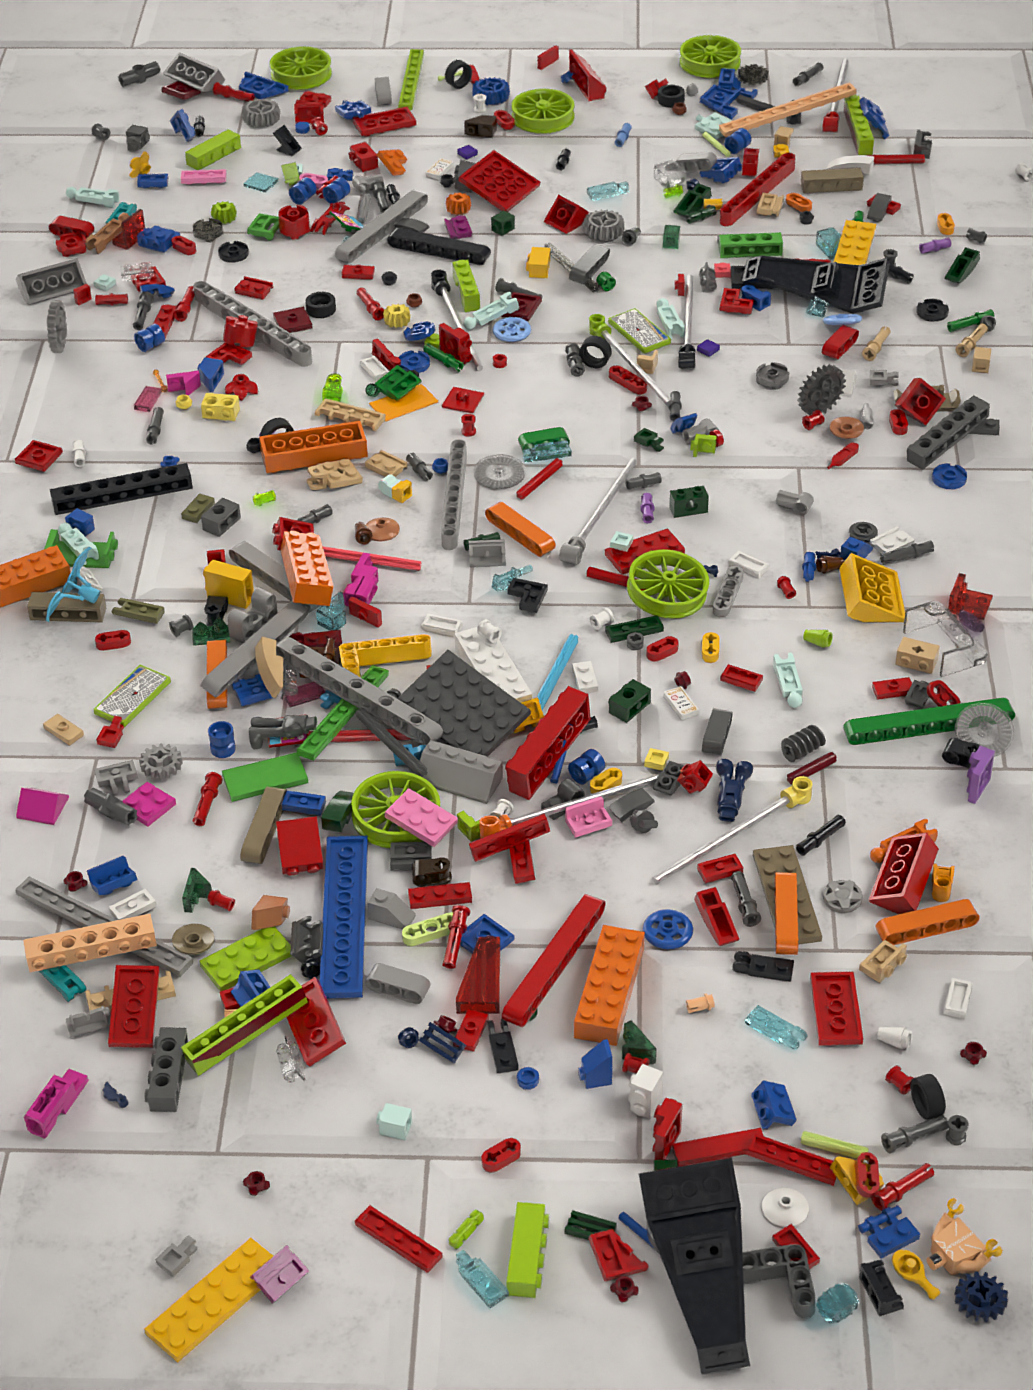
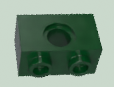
M704 485L670 491L669 508L674 518L708 513L709 496Z
M632 679L629 683L623 685L617 693L611 695L608 701L609 713L626 723L629 722L651 703V688Z

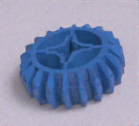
M489 77L475 81L472 87L473 98L477 94L485 95V104L493 106L494 104H502L509 99L510 88L508 82H505L504 79Z

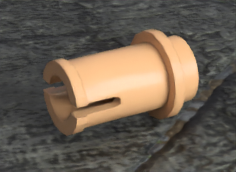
M707 993L703 997L686 1000L689 1014L705 1009L710 1011L711 1008L715 1007L713 996Z

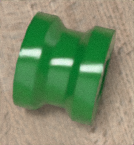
M607 271L601 272L596 278L597 284L604 291H610L616 285L615 278Z

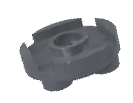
M771 362V365L767 366L765 363L756 370L757 384L768 386L775 390L780 389L789 380L787 367L780 363Z

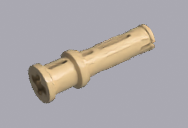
M979 324L969 337H965L962 343L956 346V353L961 357L968 356L970 351L976 347V342L987 332L988 327L985 324Z
M883 326L874 340L868 342L867 347L862 351L864 359L872 361L876 358L877 354L881 351V345L891 333L890 328L886 327L885 329V326Z

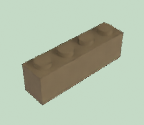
M861 168L801 171L800 184L803 193L863 190L864 176Z
M31 593L27 605L30 620L46 621L49 603L56 593ZM64 593V594H70V595L80 596L78 593ZM100 594L94 604L85 599L81 601L64 597L50 615L49 621L102 623L106 612L105 596Z

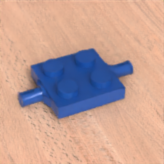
M343 100L342 105L335 106V112L346 120H351L356 116L363 118L364 115L372 113L371 107L362 100L355 102Z

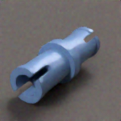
M624 123L622 129L618 131L615 140L616 146L622 147L625 140L628 139L629 132L632 129L629 123Z

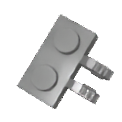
M133 760L94 769L99 788L110 785L113 796L118 795V789L115 784L122 782L123 790L125 793L130 792L128 781L138 779Z

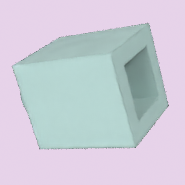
M385 1103L383 1111L378 1112L376 1119L380 1135L406 1140L413 1123L412 1109Z

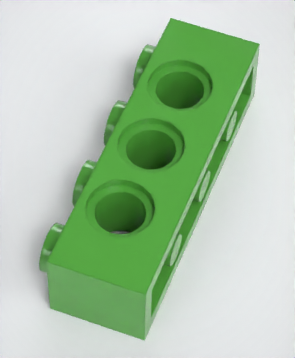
M781 232L719 235L720 258L782 256L783 240Z

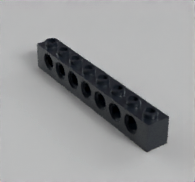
M183 463L49 490L55 515L73 512L77 508L80 510L193 489L188 464Z

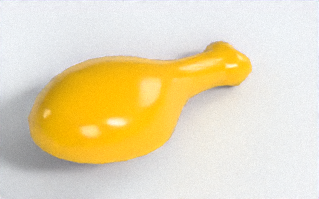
M903 1249L897 1250L893 1254V1267L899 1276L920 1285L927 1292L931 1300L940 1295V1290L926 1279L923 1262L916 1254Z

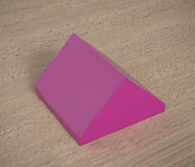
M21 787L16 817L54 825L68 801L69 795Z

